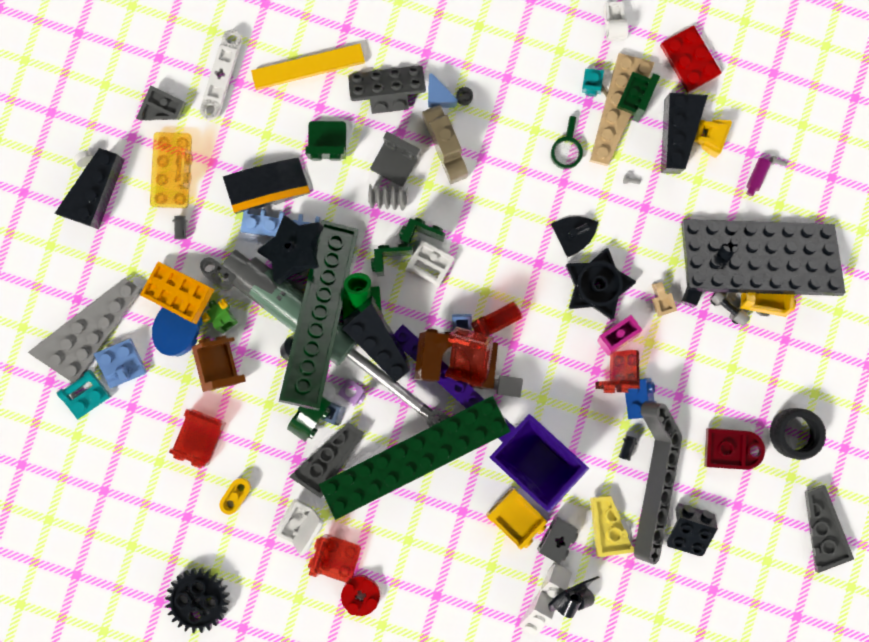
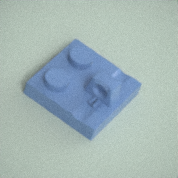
M132 338L94 353L109 388L147 373Z

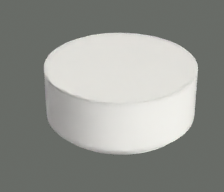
M88 150L81 151L74 156V162L78 167H86L93 158V154Z

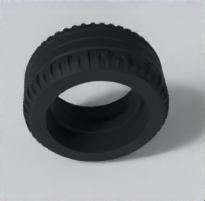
M789 408L781 411L773 419L769 430L774 448L783 456L797 460H805L817 455L822 450V447H824L826 441V429L823 421L818 415L807 409ZM796 417L804 419L810 429L808 443L799 450H793L785 439L786 426Z

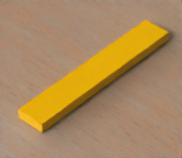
M359 43L251 70L255 89L260 90L365 64L361 44Z

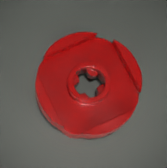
M365 575L351 577L341 592L342 604L351 615L365 616L372 613L377 608L380 600L378 584ZM360 590L366 594L363 600L355 596Z

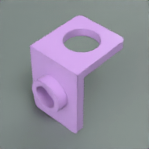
M350 379L346 380L338 393L339 396L352 403L354 407L357 404L361 405L367 396L364 394L366 389ZM348 386L356 388V394L353 397H349L345 393V389Z

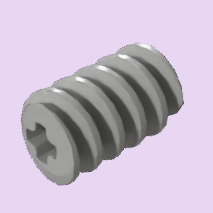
M369 184L368 203L371 208H374L377 203L378 209H381L383 204H385L386 210L390 208L391 204L393 210H397L398 205H400L401 211H404L407 205L408 187L405 192H403L402 186H399L398 191H395L394 186L388 191L386 185L380 190L379 184H377L373 190L372 185Z

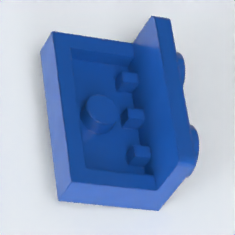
M651 378L623 381L628 419L643 418L641 415L642 404L645 401L656 402L654 401V382H652Z

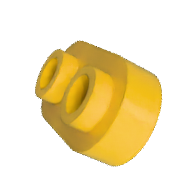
M238 478L234 480L220 500L219 507L224 514L230 515L235 513L250 493L251 484L247 479ZM239 484L244 485V491L239 490ZM229 500L233 501V507L228 506Z

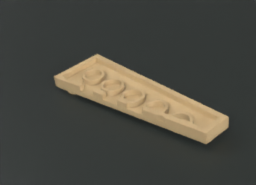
M618 53L589 162L603 166L609 165L632 115L617 108L632 72L649 77L655 62Z

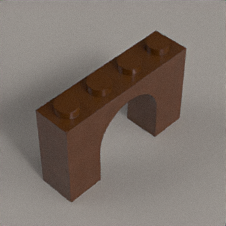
M426 329L425 332L419 333L414 380L440 381L442 357L448 348L454 346L462 349L470 360L469 385L476 389H494L498 343L491 342V338H480L478 340L474 339L473 335L459 337L456 336L455 332L441 334L436 329Z

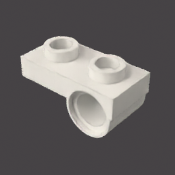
M605 2L603 7L606 41H625L628 35V21L625 19L624 2Z

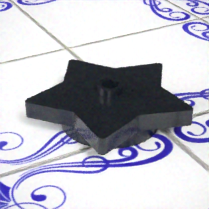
M284 215L276 236L257 250L260 255L272 262L275 283L280 285L292 274H298L306 269H316L319 267L316 256L318 251L317 241L324 228L320 222L298 225Z
M609 248L604 249L590 263H567L565 265L574 285L568 306L570 310L592 307L608 319L613 320L618 297L636 284V280L616 268ZM594 282L600 283L599 289L595 287Z

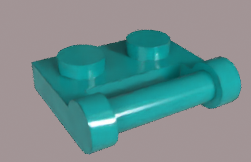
M91 370L86 371L84 376L65 389L61 388L56 392L57 396L66 404L77 420L111 397ZM87 382H91L92 387L72 400L69 396L71 393Z

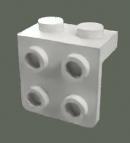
M293 499L274 534L291 542L297 552L303 556L306 551L310 550L316 534L320 533L323 520L314 508Z

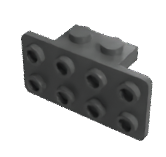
M420 65L356 72L348 75L350 100H370L372 114L409 110L408 95L426 92L423 67Z

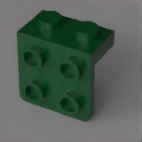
M310 121L308 124V146H305V154L308 159L312 161H321L322 159L341 161V159H346V123L344 121Z
M415 217V219H409L407 226H402L399 239H401V244L408 243L410 245L415 231H418L444 242L446 233L443 232L444 229L436 225L432 227L425 225L426 222Z
M408 243L397 244V247L390 248L389 245H379L378 249H374V258H371L372 272H375L377 277L385 276L383 257L413 255V246H409Z

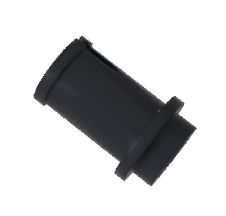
M626 435L622 439L624 443L618 457L630 461L634 447L638 443L636 442L637 438Z

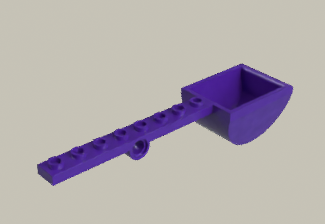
M402 324L394 333V336L403 351L416 362L419 338ZM442 360L440 381L437 382L466 409L484 400L479 393ZM530 413L517 427H514L505 418L511 432L498 438L502 444L489 458L542 508L550 513L590 468Z

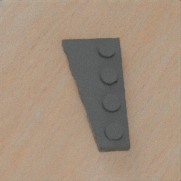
M348 422L289 477L322 498L323 493L319 484L338 474L364 435V432Z
M821 485L805 491L815 572L820 573L854 560L826 486Z

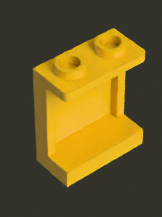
M741 293L740 309L786 317L796 307V300H794V295Z
M513 487L486 513L487 518L502 530L520 550L523 547L525 549L528 548L533 542L532 538L537 533L541 534L547 527L545 525L547 520Z

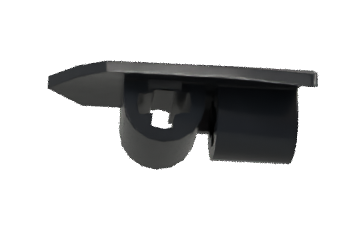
M593 577L564 590L548 604L549 610L551 612L557 610L564 617L573 618L577 610L580 611L592 606L595 602V597L587 587L600 577Z

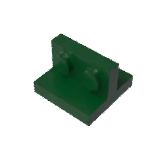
M632 72L617 108L634 115L632 120L639 123L660 76L653 73L652 77L648 78Z

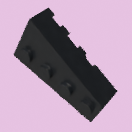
M669 93L664 99L661 173L680 174L686 169L708 95Z
M99 148L54 214L99 230L125 159L116 153Z
M371 296L343 320L342 329L396 383L410 371V362L396 340L390 326H388L384 319V315L375 303L373 296Z

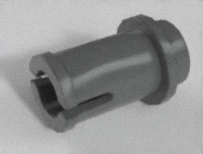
M174 216L172 220L174 222V239H187L186 222L188 220H186V216Z

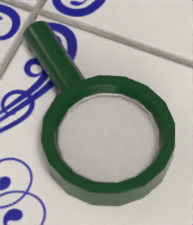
M569 116L566 137L559 138L552 145L550 151V158L553 164L563 170L576 167L583 156L581 144L573 138L577 118L575 116Z

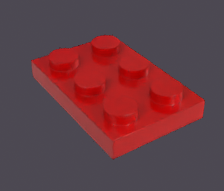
M694 25L660 44L661 49L687 93L722 74Z

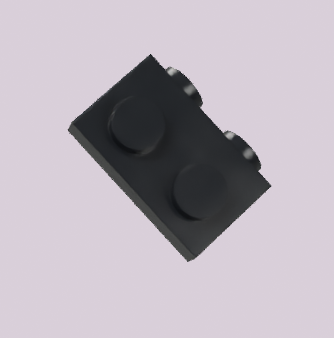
M678 503L675 508L677 521L666 541L667 546L696 556H703L718 530L716 516L710 511Z

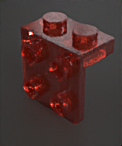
M625 350L616 351L611 354L610 381L595 382V389L603 390V393L609 394L615 393V390L617 393H629V389H640L639 351Z
M324 534L317 538L314 545L315 555L311 557L308 564L310 569L308 575L317 577L322 574L345 583H350L361 552V546L329 534Z

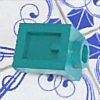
M585 68L582 93L590 97H596L597 94L601 95L604 70Z

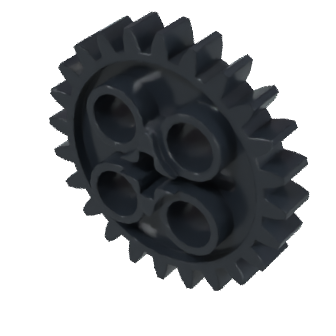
M203 567L198 572L196 568H192L190 573L188 570H185L183 576L179 574L176 577L177 581L173 580L171 582L173 587L167 589V592L171 595L165 597L166 600L170 601L165 608H171L167 615H174L171 622L173 623L178 620V628L185 625L184 631L186 632L189 628H192L193 634L198 628L200 633H203L205 627L210 631L212 624L217 626L219 620H223L225 617L222 613H227L229 610L225 606L230 604V601L225 599L230 593L224 592L228 585H221L224 579L217 580L218 573L212 576L211 569L204 573ZM196 582H200L203 585V590L196 588ZM185 595L188 603L182 602L180 596ZM199 597L201 601L197 603L195 599ZM209 597L215 600V605H210L208 603ZM193 610L200 613V618L194 617Z

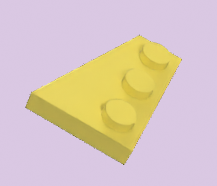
M609 495L590 497L596 556L605 557L634 553V547L631 545L628 538L629 535L622 525L621 517L612 497Z

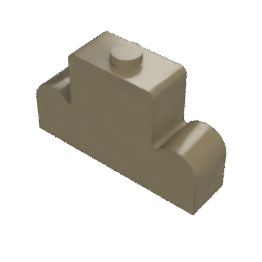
M440 104L422 111V118L450 185L468 178V170L461 156L462 148L448 115L444 114Z

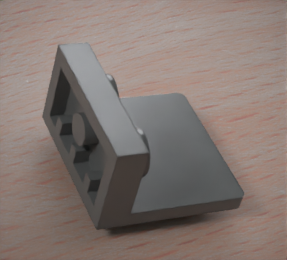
M386 131L383 137L384 143L370 170L403 187L421 155V149Z

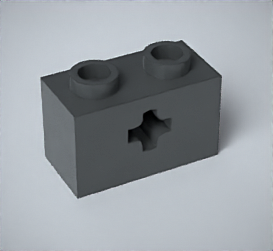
M555 515L537 547L538 552L560 564L562 560L565 561L567 558L570 544H574L579 535L577 533L578 529ZM556 538H558V539L562 538L563 542H562V543H561V542H558V543H557V542L555 541V539H556Z

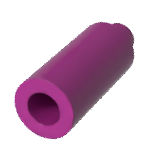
M758 158L746 185L748 188L747 195L754 196L755 192L760 190L771 166L769 160Z

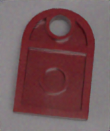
M706 428L704 467L750 470L759 466L763 461L765 445L757 434L743 430ZM754 445L759 449L756 456L750 454V448Z

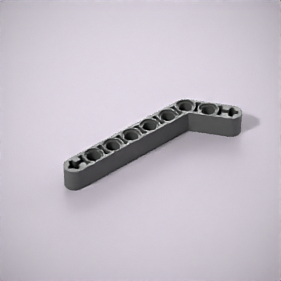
M645 401L641 406V415L651 431L655 442L634 547V557L654 565L661 556L682 444V434L666 404Z

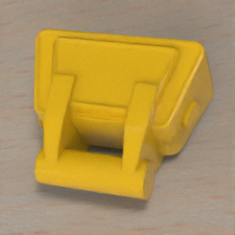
M701 119L694 143H698L705 152L717 158L722 152L732 121H705ZM703 129L707 131L705 137L701 136Z

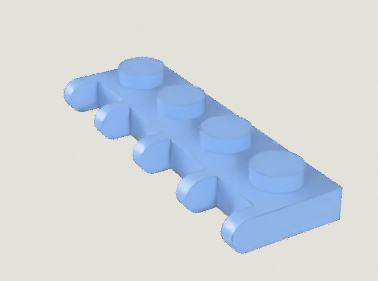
M261 209L260 215L249 214V210L244 211L240 232L275 237L285 212L280 211L279 218L266 216V209ZM299 214L298 221L292 220L298 225L311 223L303 221V214ZM316 216L315 223L320 222V217Z

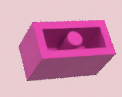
M630 315L601 334L597 342L607 356H610L638 337L643 330L633 316Z

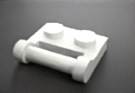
M421 240L405 271L413 272L439 288L455 258ZM417 260L440 272L439 276L436 277L416 266Z

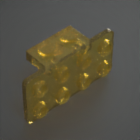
M154 133L150 205L152 207L188 208L190 184L192 182L191 165L193 163L191 134Z

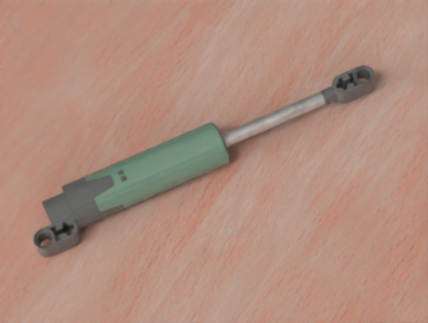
M235 249L222 265L211 257L204 258L200 262L202 274L218 288L228 291L235 286L295 333L304 294L286 280L280 285L275 283L272 269L257 257L249 260ZM208 265L215 266L214 270L210 272L205 271V268ZM219 273H220L221 277H223L224 279H227V278H228L229 281H228V282H226V281H223V282H222L221 278L218 276ZM341 322L338 323L330 359L331 362L338 366L348 358L423 416L429 427L435 425L432 421L436 415L439 416V422L449 418L448 415L440 410H432L356 351L354 348L357 343L342 329L343 324Z

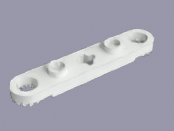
M228 29L222 35L200 105V114L209 121L215 120L220 114L242 44V37L235 29ZM231 35L237 37L236 42L233 44L227 42L228 37ZM221 71H223L225 77L221 76V78L219 79V77L216 74L221 73ZM208 106H213L215 111L207 115L205 114V109Z

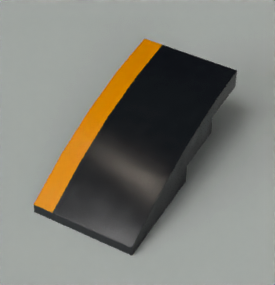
M299 157L264 164L222 176L235 214L253 208L256 210L271 204L277 205L310 194Z

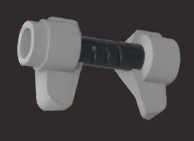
M715 292L710 297L711 304L714 306L722 305L729 311V319L734 324L744 326L748 323L750 317L747 312L749 310L733 306L726 299L729 292Z

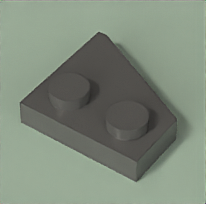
M150 85L136 119L141 121L179 120L186 102Z

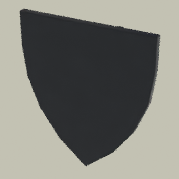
M574 216L551 224L567 258L580 252L591 242L596 233L597 221L586 217Z

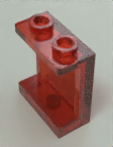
M456 327L449 334L448 342L452 343L450 365L445 372V376L455 381H462L472 386L482 387L489 376L494 337Z
M188 408L183 415L185 420L173 448L169 450V453L173 454V458L184 461L185 459L190 461L194 467H206L210 464L226 422Z

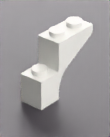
M557 563L548 570L538 594L519 623L520 628L536 636L552 620L555 611L551 612L548 604L557 595L568 589L572 576L571 571Z

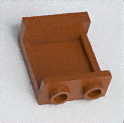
M226 335L216 337L214 341L206 338L199 340V344L192 346L203 392L246 382L244 374L237 375L230 343L235 341L234 337L227 338Z

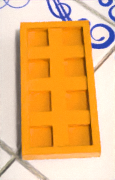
M158 261L140 295L197 324L215 289Z

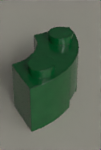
M322 396L319 411L299 406L297 413L289 422L287 430L304 442L308 438L312 440L318 432L316 427L322 418L325 420L331 412L329 409L331 402Z

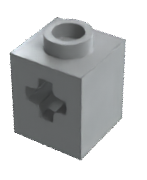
M499 375L498 379L495 378L493 390H497L496 394L521 398L523 378Z

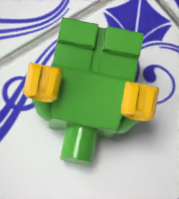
M221 299L222 302L219 301L218 304L215 300H212L208 303L211 309L204 312V315H201L202 320L207 323L212 322L215 330L224 334L235 326L238 321L229 311L230 305L225 299Z

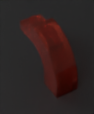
M513 301L486 316L476 319L470 324L480 341L524 317L516 302Z

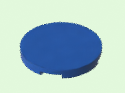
M162 307L152 327V340L156 349L167 356L179 357L188 353L198 341L197 336L200 326H202V316L197 324H194Z

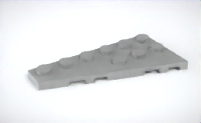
M124 278L27 353L74 383L88 370L95 359L94 353L103 348L142 289Z

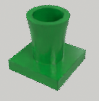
M364 273L349 275L344 281L343 320L371 296H373L375 303L382 312L380 287H371V279Z

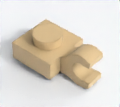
M663 283L652 284L653 291L657 296L652 298L657 317L677 311L672 293H665Z

